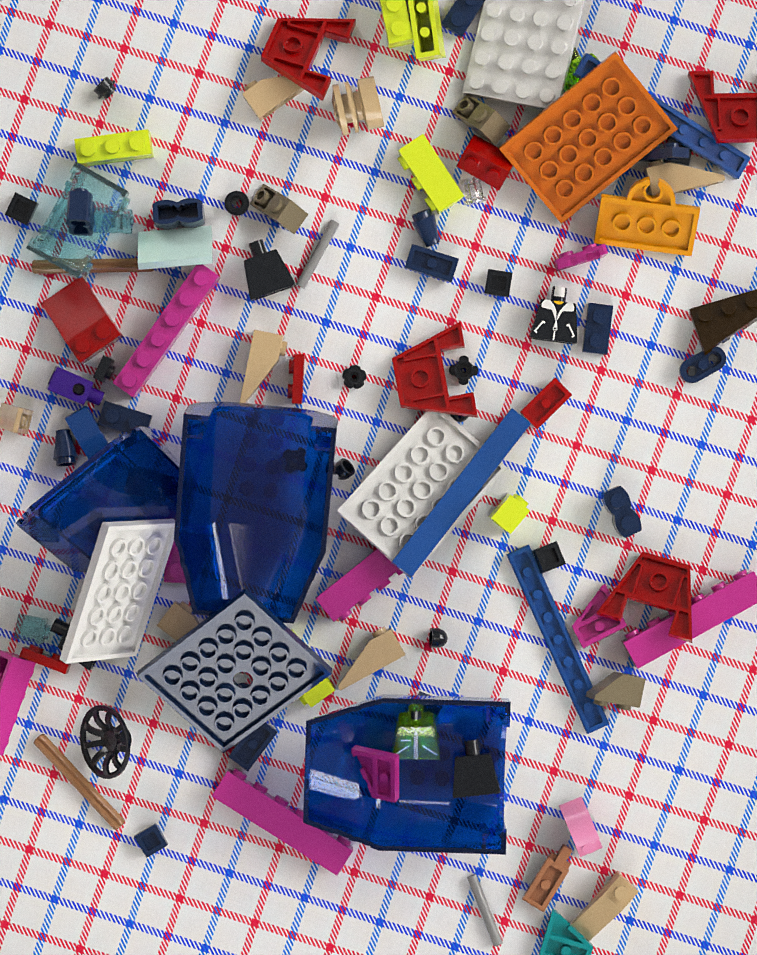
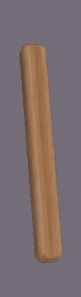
M138 258L32 261V272L34 274L154 271V269L139 270Z
M45 734L39 735L34 740L35 746L114 830L119 829L124 824L125 820Z

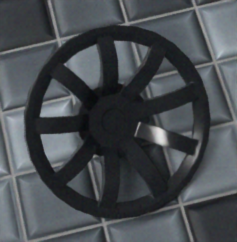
M97 705L92 707L82 720L80 728L81 751L88 767L97 776L103 779L118 777L125 770L129 761L132 742L131 734L121 715L115 709L107 705ZM99 711H106L105 723L101 720ZM112 715L120 723L117 727L112 726ZM92 716L94 718L95 723L101 729L94 728L89 724V721ZM86 731L101 737V740L86 742ZM102 746V749L91 759L87 748ZM119 752H125L122 764L118 760ZM103 756H105L102 764V771L96 765L97 762ZM112 759V763L117 770L110 773L109 764Z

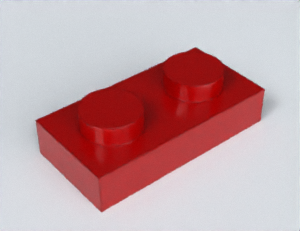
M294 354V359H289V374H293V384H288L287 398L292 399V404H302L304 354Z
M554 378L520 413L538 429L572 394Z
M30 644L29 647H22L19 657L63 674L69 672L71 664L61 661L60 654L53 653L52 656L44 654L43 648Z

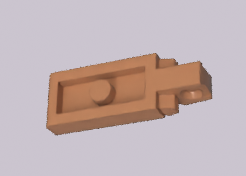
M563 844L557 854L551 852L549 857L547 856L523 895L522 900L542 912L545 911L569 872L571 863L567 859L572 853L570 847Z

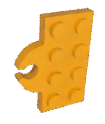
M644 177L636 181L629 188L626 197L601 194L594 243L692 256L700 207L675 204L673 189L665 180L659 178L658 186L660 191L653 196L646 193V188L650 185V177Z

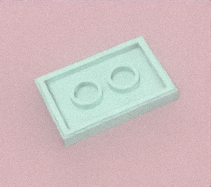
M211 226L138 232L139 270L213 263Z

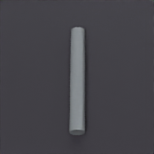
M330 220L296 283L299 287L305 289L339 226V223Z
M476 874L470 875L467 879L493 946L501 945L503 943L478 877Z

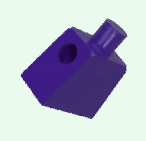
M55 366L46 387L47 390L82 405L88 401L99 406L105 392L92 387L94 382L58 366ZM75 384L83 386V391L80 394L73 392Z

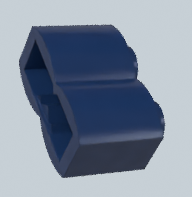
M74 188L73 191L68 192L66 224L69 226L68 231L72 235L92 236L95 213L93 195L85 188Z
M187 198L179 202L160 200L152 204L153 222L159 229L170 230L180 225L186 228H197L205 224L204 205L199 199Z
M616 486L603 492L602 502L605 509L612 515V523L616 532L623 538L640 532L642 529L641 521L637 513L631 509V501L625 489L621 486Z

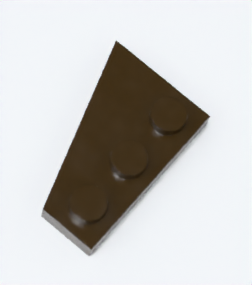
M757 289L689 309V314L704 356L720 343L723 344L728 341L732 335L741 329L744 330L757 321Z

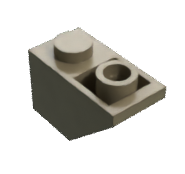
M466 94L452 111L464 124L495 146L511 127L496 110L469 94Z
M265 184L261 186L249 203L293 234L296 233L308 216V213L292 200Z
M613 672L588 690L586 697L594 699L593 704L608 707V703H615L616 708L630 711L631 706L640 708L646 679L636 675Z

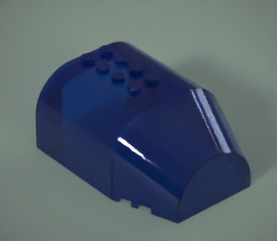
M199 402L190 404L186 408L183 415L174 541L178 548L180 565L183 568L193 614L210 616L244 589H247L283 623L294 624L318 567L326 553L338 419L336 417L307 409L238 402Z
M383 694L306 720L303 823L346 837L351 841L365 844L378 851L506 855L507 829L504 823L506 730L507 727H510L511 702L509 698ZM411 711H421V719H411ZM479 739L480 753H491L501 793L453 798L455 756L465 755L464 740ZM355 745L399 754V799L395 803L372 798L368 789V783L360 772L362 768L358 757H353L351 749Z

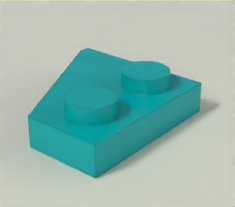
M552 909L539 955H591L593 944L562 915Z

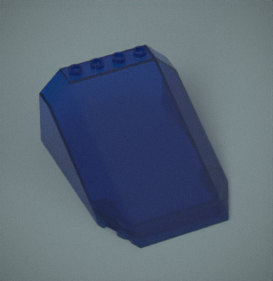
M137 425L130 430L131 433L129 435L124 433L112 440L33 503L22 515L24 519L20 518L16 522L18 527L73 571L87 572L102 522L174 519L179 522V525L186 520L183 516L188 513L191 477L152 428Z

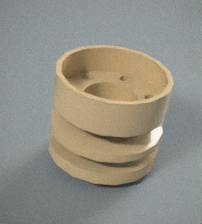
M374 76L358 79V91L355 92L352 91L348 82H344L346 94H340L338 84L332 85L333 93L331 100L336 122L343 132V136L349 135L348 123H353L355 133H359V121L364 120L368 130L384 127Z

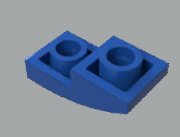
M87 406L65 417L69 428L91 464L112 452V447L99 429V425Z

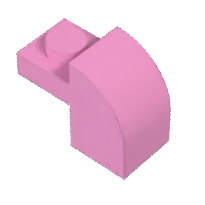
M582 796L559 805L579 856L582 857L601 849L602 845Z

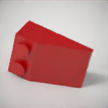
M82 275L41 303L81 364L86 363L124 337Z

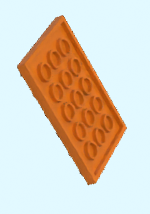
M614 51L499 146V149L562 224L678 128L616 51Z

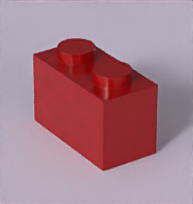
M474 134L456 167L500 190L513 165L498 147Z

